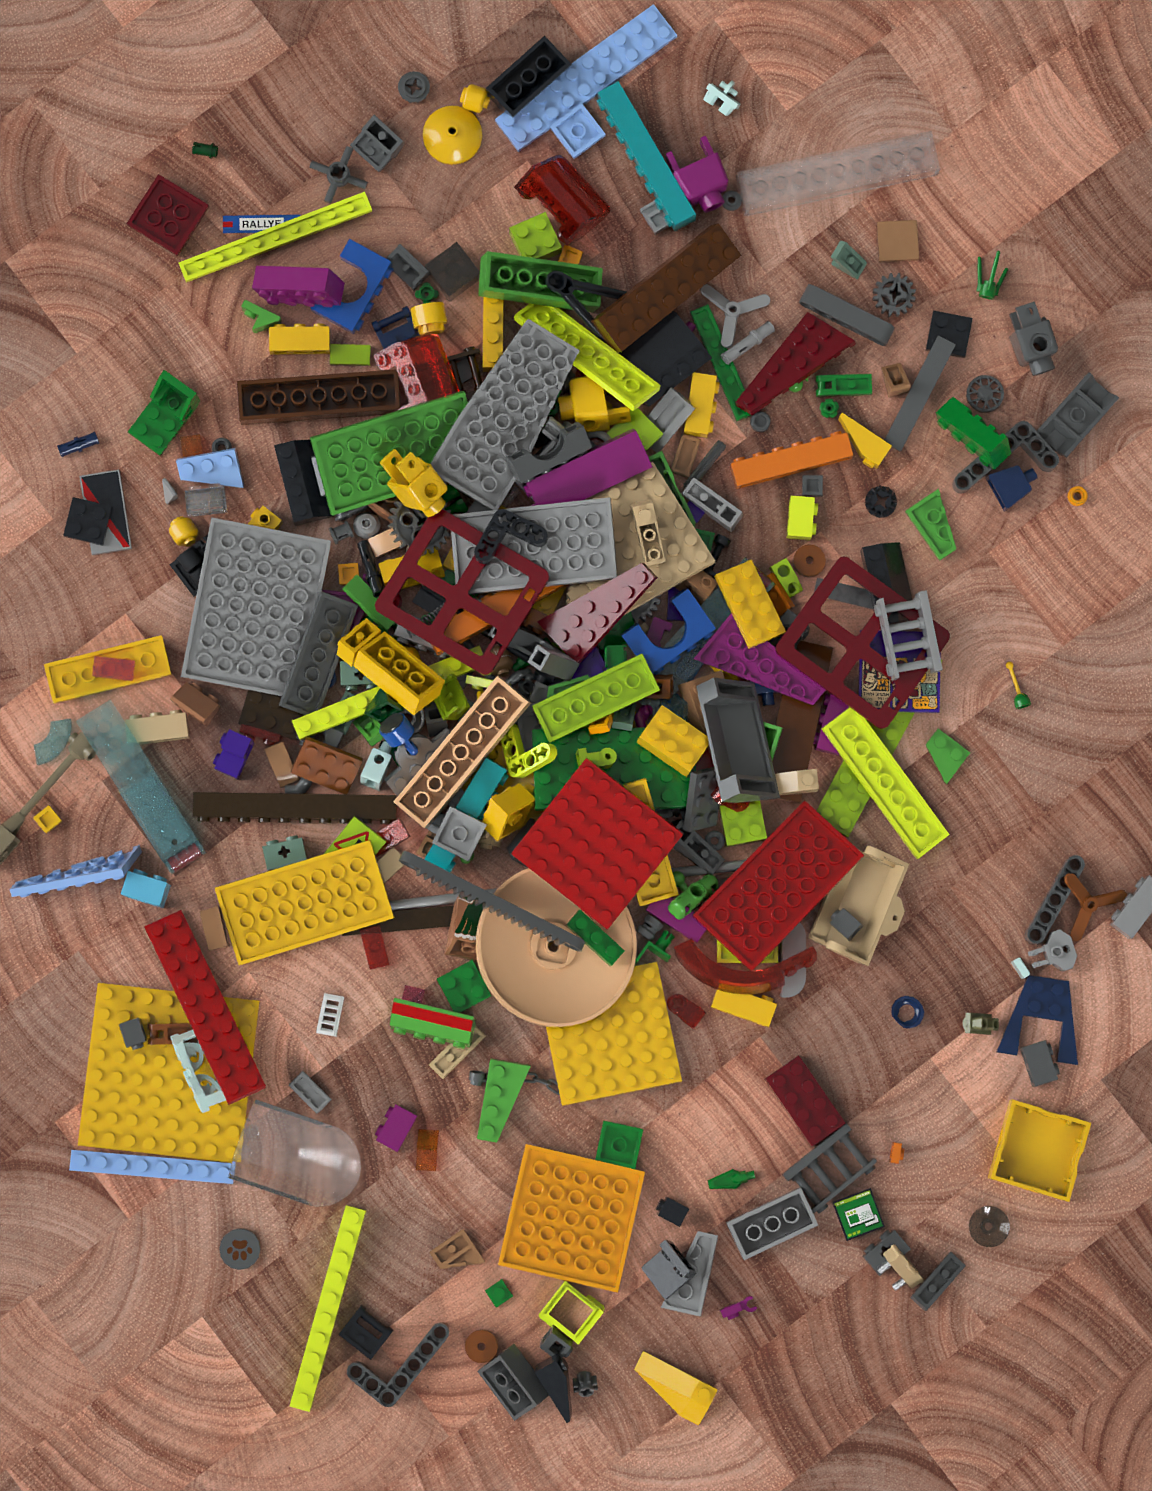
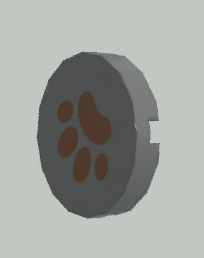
M240 1228L225 1234L221 1240L219 1250L220 1256L226 1265L233 1269L242 1270L255 1264L260 1256L261 1247L255 1234Z

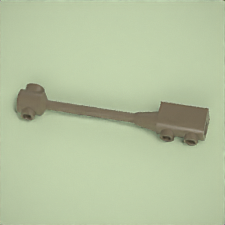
M75 732L69 737L68 742L70 745L68 749L70 754L19 812L0 824V865L21 842L15 835L28 813L76 759H86L89 761L97 754L98 748L96 744L84 733L80 732V734H77Z

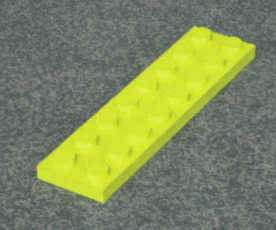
M528 304L515 314L514 320L521 326H523L526 320L530 319L577 348L579 353L572 365L632 411L660 390V384L560 308Z
M849 707L821 728L916 859H919L950 835L864 717Z

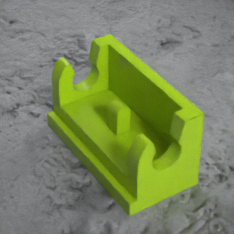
M450 674L447 676L440 696L434 702L443 720H459L471 707L456 675Z

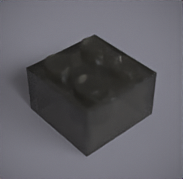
M457 242L425 265V268L429 271V276L449 302L479 281L480 271Z

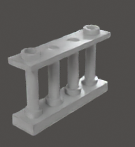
M927 590L916 593L915 598L910 601L885 605L884 598L877 600L876 605H874L876 617H879L888 660L886 671L887 675L891 676V680L894 681L900 678L899 672L926 667L930 669L931 674L942 671L943 668ZM912 608L918 610L919 618L917 620L891 625L888 623L887 613ZM915 628L922 629L923 637L921 640L893 645L892 632ZM918 648L926 649L927 657L925 660L903 664L896 663V652Z

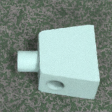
M381 741L378 749H372L360 776V784L380 791L392 761V755L389 754L392 747L386 741Z

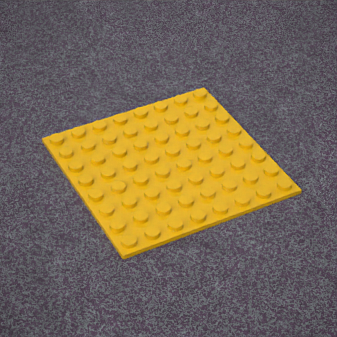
M98 983L78 1146L240 1164L248 1096L230 1105L225 1100L210 1106L209 1111L202 1113L194 1099L191 1087L189 1088L183 1074V1071H186V1069H183L181 1061H178L173 1044L148 1045V1042L143 1043L144 1047L132 1050V1047L126 1048L119 1027L120 1023L140 1018L147 1040L150 1038L148 1024L189 1023L175 992ZM223 997L253 1058L260 1001ZM158 1030V1038H164V1030ZM196 1052L197 1058L194 1056L190 1058L192 1062H198L199 1052ZM203 1054V1063L194 1073L195 1075H208L216 1081L212 1069ZM204 1080L200 1084L206 1086L209 1082Z

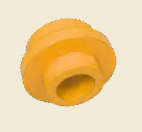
M1075 486L1069 490L1067 498L1073 506H1081L1087 501L1088 494L1083 487ZM1075 493L1080 494L1081 498L1079 500L1074 498Z

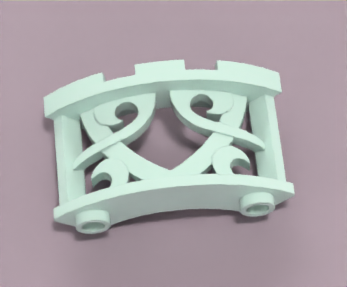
M193 1030L180 1035L178 1033L174 1034L170 1038L178 1061H181L183 1069H186V1071H183L187 1084L193 1091L194 1099L202 1113L210 1110V1106L223 1102L226 1099L217 1080L215 1081L212 1077L205 1074L195 1075L194 1073L201 1067L204 1053L199 1042L183 1043L196 1037ZM196 1052H199L198 1062H192L190 1058L192 1056L197 1058ZM204 1080L209 1082L206 1086H202L200 1083Z

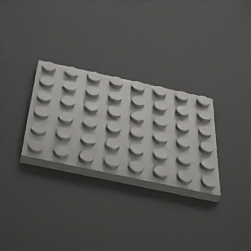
M211 517L181 677L282 696L318 594L322 591L331 541Z

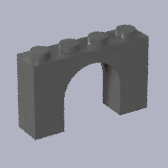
M520 626L509 644V647L529 655L528 663L541 672L567 681H571L579 666V663L523 626ZM492 627L488 635L494 638L497 629Z

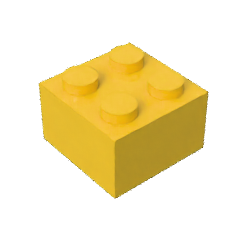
M520 783L513 787L509 786L499 795H493L488 802L487 810L483 814L482 822L487 824L485 830L496 841H499L525 826L534 806L535 797Z

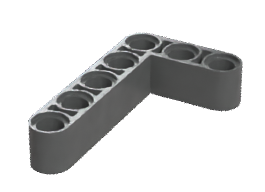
M1020 421L1005 433L1008 441L1012 443L1011 453L1021 446L1044 472H1051L1058 465L1059 457L1057 453L1029 422ZM1019 427L1025 428L1027 435L1021 436L1017 429ZM1032 442L1040 445L1039 451H1034L1031 448ZM978 456L957 474L952 483L954 491L960 494L967 492L992 471L993 468L982 464ZM1050 457L1054 464L1052 466L1046 465L1044 458ZM979 466L982 469V474H975L972 467ZM957 480H966L967 487H960L957 484Z
M442 1322L433 1325L388 1383L359 1361L352 1362L348 1366L347 1376L382 1406L392 1407L446 1341L450 1332L449 1327ZM441 1326L445 1328L446 1335L442 1338L436 1337L434 1333L436 1327ZM424 1343H430L433 1346V1351L430 1354L423 1353L421 1347ZM410 1360H418L420 1368L418 1370L410 1369L408 1365ZM353 1366H359L362 1369V1374L359 1377L351 1374ZM397 1376H405L407 1384L403 1387L396 1384ZM369 1379H375L378 1382V1387L375 1390L367 1387ZM391 1392L394 1395V1401L390 1403L385 1402L383 1394Z

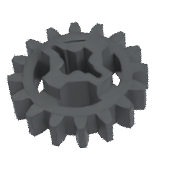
M890 273L888 279L882 276V283L876 282L875 285L878 288H874L872 293L877 295L872 300L878 301L875 307H881L882 314L887 311L888 317H891L892 313L899 317L900 311L906 314V307L909 309L913 307L910 302H915L916 297L912 296L915 294L916 289H911L913 282H906L907 276L901 279L900 273L896 277H893L892 273ZM893 283V285L889 288H883L885 285ZM900 285H902L905 288L906 292L902 290ZM896 288L895 292L897 297L894 300V302H892V292ZM882 298L887 301L888 305L883 302ZM898 303H904L902 306L896 307Z

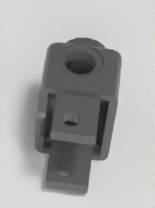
M1035 301L1016 307V312L1009 314L1015 330L1009 339L1018 364L1022 367L1029 365L1032 376L1055 369L1052 356L1058 351V345L1050 321L1046 320L1045 317L1040 318ZM1033 343L1038 344L1041 351H1037L1034 348Z

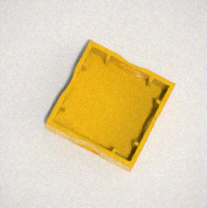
M1013 1099L1009 1100L988 1179L1070 1202L1077 1177L1078 1162L1084 1151L1091 1123L1043 1110L1040 1107Z

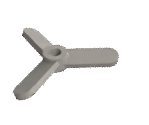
M708 284L700 289L702 295L724 311L725 320L721 344L724 348H730L734 343L737 319L740 314L767 306L770 303V297L766 294L737 303L734 301L730 302ZM734 309L736 312L732 313L729 310Z

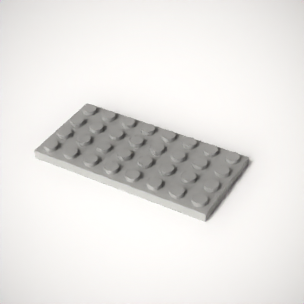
M610 497L506 509L546 529L548 541L542 547L531 545L509 533H506L501 544L544 568L549 573V581L545 587L612 580L618 576ZM498 510L453 515L484 533L494 513ZM506 515L498 517L500 523L506 521L510 524L509 528H511L512 523L507 521ZM523 523L515 526V530L519 533L524 532L527 528ZM530 528L529 534H533L535 536L536 541H538L539 538L543 539L542 533L536 535L532 533L533 528ZM451 531L456 585L472 560L476 545ZM491 532L488 534V536L493 538L494 540H497L499 538V534L497 532ZM493 557L484 567L471 588L469 595L524 589L529 581V577L498 558Z

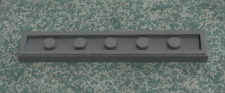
M937 336L884 441L892 445V448L899 452L902 451L956 345L940 336Z

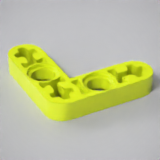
M515 723L501 739L510 776L515 778L528 776L551 763L557 756L556 746L549 743H541L525 753L520 731ZM515 745L516 752L512 755L511 749ZM532 756H534L535 762L531 766L530 759Z

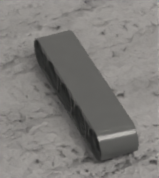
M811 284L807 285L799 301L803 307L881 346L887 345L895 330V327L890 323Z
M1073 855L1065 860L1025 932V939L1029 944L1036 945L1045 939L1071 892L1069 887L1064 888L1060 885V879L1068 873H1073L1079 878L1085 866L1082 857ZM1071 860L1078 861V870L1070 868L1069 863ZM1051 895H1057L1059 897L1058 905L1055 906L1051 904ZM1042 912L1049 914L1050 919L1048 923H1043L1040 920ZM1032 930H1037L1040 934V938L1037 941L1032 940L1030 937Z

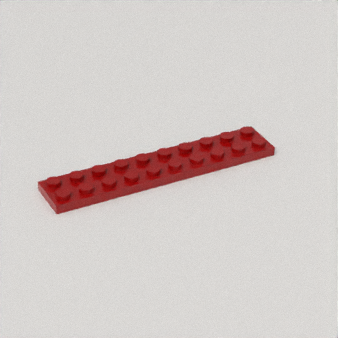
M182 910L144 926L228 1105L265 1089L266 1085Z

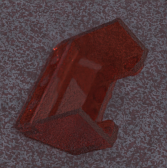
M555 155L531 166L514 186L520 197L528 200L537 197L541 201L542 206L550 211L555 220L562 225L558 228L557 234L559 240L567 246L582 239L610 213L608 204L569 161L561 155Z
M427 333L403 340L373 355L377 366L381 370H390L396 367L409 401L408 404L402 406L399 410L460 392L443 345L437 334Z

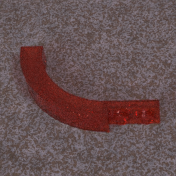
M692 938L674 947L676 958L694 978L714 989L733 994H758L775 990L785 985V976L790 977L797 970L803 967L808 968L817 961V952L812 946L771 967L755 971H740L723 967L710 960L699 950Z

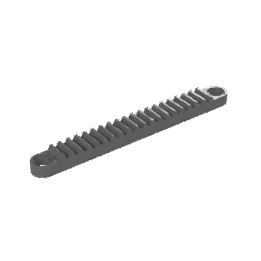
M403 851L399 862L415 870L416 876L423 874L424 880L431 878L432 884L438 882V887L445 885L446 891L453 889L454 895L460 893V898L467 896L468 902L475 900L476 906L482 904V909L489 907L490 913L496 911L498 917L504 915V920L511 918L512 924L518 922V927L525 926L526 931L533 929L534 935L540 933V938L547 937V941H554L556 946L563 944L573 950L582 951L585 944L583 939L410 852Z

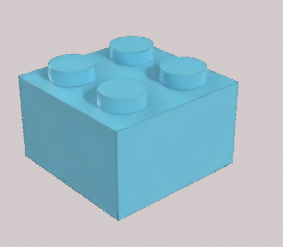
M134 869L133 872L128 871L121 895L164 908L171 887L167 883V879L158 875H153V878L147 877L148 873L138 869Z

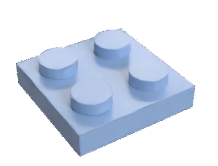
M582 103L550 126L552 132L573 159L606 136Z

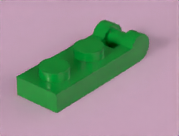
M872 374L815 376V382L818 384L816 397L872 395ZM831 382V389H826L825 383Z

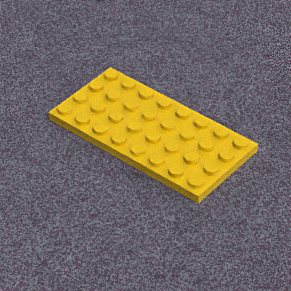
M371 840L214 888L238 965L395 918Z

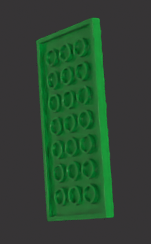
M581 728L549 743L543 729H532V749L541 743L553 744L557 749L555 760L533 772L535 811H545L578 769L576 752L581 748H586L587 753L600 752L604 748L613 749L616 752L617 759L613 766L603 770L622 785L646 778L654 809L686 808L691 772L696 771V765L689 775L685 777L636 742L645 728H632V731L611 728L606 733L592 735L588 728Z

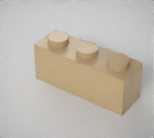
M172 710L168 715H162V712L150 713V717L142 718V715H132L130 719L125 720L127 743L129 746L190 739L188 716L186 712L182 713V710Z

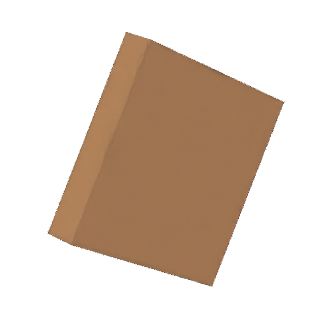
M917 220L877 222L879 262L919 260Z

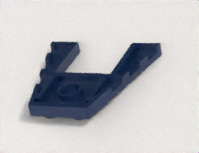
M1032 975L1027 976L996 1053L1017 1056L1023 1016L1062 1022L1056 1062L1078 1065L1069 981Z

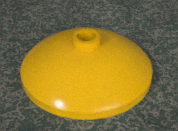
M442 107L433 112L425 122L423 128L424 146L428 153L441 163L449 165L464 163L470 160L481 146V125L476 116L463 107ZM450 129L456 130L454 134H450L448 131Z

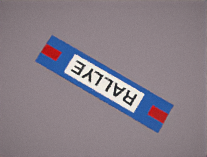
M300 215L223 216V233H257L297 218Z

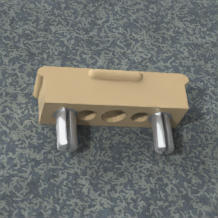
M893 1244L890 1249L883 1253L887 1261L877 1267V1271L882 1274L891 1266L902 1277L892 1285L895 1291L906 1283L913 1289L919 1283L924 1282L918 1270L896 1245Z

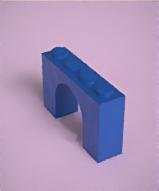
M349 239L340 254V258L365 274L367 277L365 293L354 302H341V305H333V307L315 304L310 309L315 314L354 334L356 330L360 331L362 328L364 315L371 312L374 306L372 301L375 296L381 294L384 288L382 283L385 278L389 279L393 268H391L392 262Z
M688 588L683 589L670 599L685 623L684 635L677 644L671 647H658L654 645L638 623H635L620 634L635 656L643 654L654 675L663 671V666L666 663L670 662L672 664L681 657L679 654L683 651L689 652L697 646L696 642L700 639L706 640L714 634L713 630L716 629Z

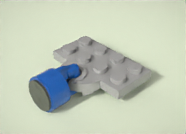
M403 713L393 714L383 721L379 733L389 746H398L397 751H395V759L399 767L384 778L397 797L450 734L447 728L432 740H429L425 735L419 733L413 735L414 727Z

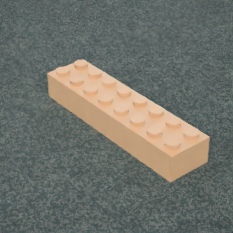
M497 676L394 800V803L423 828H429L531 702L504 679Z

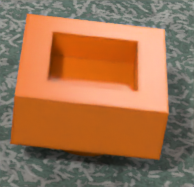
M892 1142L889 1157L890 1163L899 1164V1160L903 1161L905 1148H902L901 1143Z

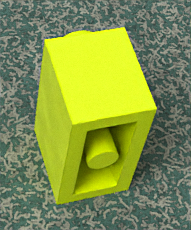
M790 497L786 538L811 540L812 535H816L817 524L813 523V516H817L818 503H815L814 497Z

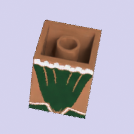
M460 894L458 895L453 907L445 955L477 961L476 932L483 911L482 904L476 906L475 900L468 902L467 896L460 898Z

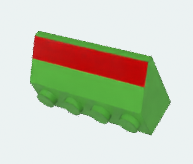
M394 998L390 1027L394 1029V1033L405 1035L406 1033L414 1034V1038L425 1040V1037L433 1039V1042L438 1044H445V1042L453 1043V1047L459 1049L470 1048L476 1026L474 1016Z

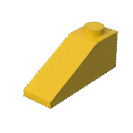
M841 413L838 420L845 432H847L858 455L863 459L862 462L869 468L875 467L877 469L892 445L844 413Z

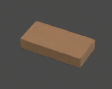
M686 434L681 435L671 466L672 473L689 478L701 439Z

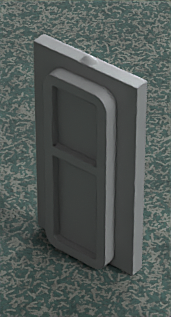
M672 387L647 416L663 433V436L650 447L656 453L663 449L696 409L691 405L690 401Z

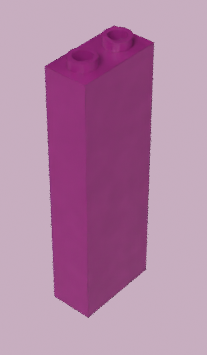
M631 429L587 450V453L584 455L570 458V461L566 464L552 467V470L548 473H540L534 476V479L525 483L526 486L523 488L527 497H532L535 503L532 506L581 501L653 466L637 431Z

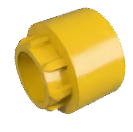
M444 302L425 303L410 308L413 327L418 329L419 335L430 336L444 332V324L448 323Z

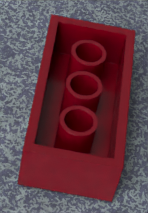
M799 1055L764 1078L811 1147L845 1124V1121Z

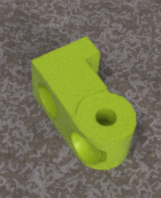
M787 558L769 567L771 573H774L789 598L803 591L798 577Z
M581 748L576 752L578 768L586 757L601 769L610 768L617 759L616 752L611 748H604L600 752L587 753L586 748Z

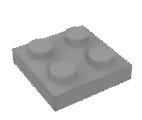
M450 806L432 843L469 861L487 824Z

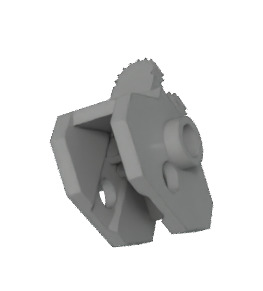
M1062 930L1050 932L1045 945L1041 946L1042 948L1028 952L1029 956H1035L1043 952L1045 957L1043 961L1034 962L1032 964L1033 968L1052 964L1060 971H1066L1073 968L1077 958L1071 936ZM1063 946L1067 948V952L1063 951Z

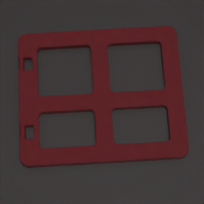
M442 509L434 516L427 518L375 602V609L381 615L480 674L490 675L532 609L538 596L548 583L549 573L544 568L505 545L500 544L494 557L529 577L528 583L508 615L503 616L469 595L471 588L486 564L477 562L475 555L456 585H451L420 567L418 561L440 527L443 526L476 546L483 535L481 531ZM489 536L487 537L490 541H496ZM486 544V549L484 550V552H479L481 556L480 558H483V556H488L487 549L489 545ZM409 578L414 579L446 599L431 625L423 623L393 604ZM531 588L535 593L531 600L528 601L524 597ZM461 608L497 629L496 635L482 656L475 654L444 634L455 614ZM498 642L502 647L497 655H495L491 651Z
M843 556L835 562L777 643L775 651L777 655L874 726L884 729L892 722L928 669L926 667L899 672L900 678L892 681L891 676H888L886 671L888 660L870 647L871 641L881 629L879 617H876L875 612L861 632L854 636L821 611L822 605L844 575L849 576L877 598H884L885 605L907 601L850 558ZM915 608L897 611L909 621L919 618L918 610H915ZM933 620L940 653L949 641L950 633ZM809 624H814L846 648V653L831 673H827L794 648V644ZM922 649L914 661L925 660L924 654L926 649ZM859 659L866 662L895 684V689L880 709L872 706L843 683ZM895 697L899 700V703L893 710L888 705Z

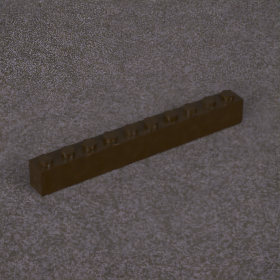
M193 792L192 816L197 818L198 822H210V818H218V822H230V819H238V822L249 823L250 819H258L259 823H270L271 819H279V823H291V820H299V823H311V820H319L321 824H331V820H340V824H348L356 816L365 824H372V821H380V824L391 825L392 821H397V805L394 803L397 795Z

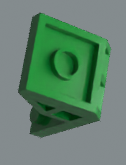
M163 370L150 395V403L128 430V434L160 457L200 403V399L195 391L166 370Z

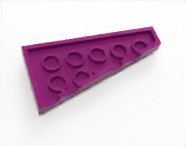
M732 613L694 657V660L812 706L825 691L824 688L777 655L775 647L768 641L748 649Z

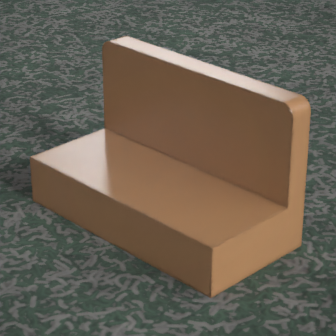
M214 906V908L200 911L208 950L212 951L228 947L229 944L220 907Z

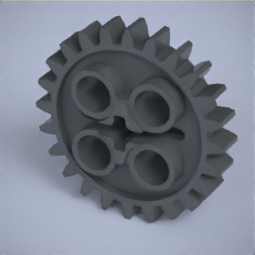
M395 501L394 505L397 508L389 510L394 515L387 518L393 521V523L387 527L394 530L389 534L396 535L393 542L400 541L399 548L401 549L406 546L407 552L415 539L414 533L419 532L423 524L418 526L417 522L422 519L425 523L428 517L416 509H412V513L402 502ZM403 516H408L410 518V525H405L403 523ZM443 526L440 527L422 556L426 555L427 550L432 554L434 553V548L437 550L441 549L440 543H447L444 537L449 538L451 536L447 532L449 529Z

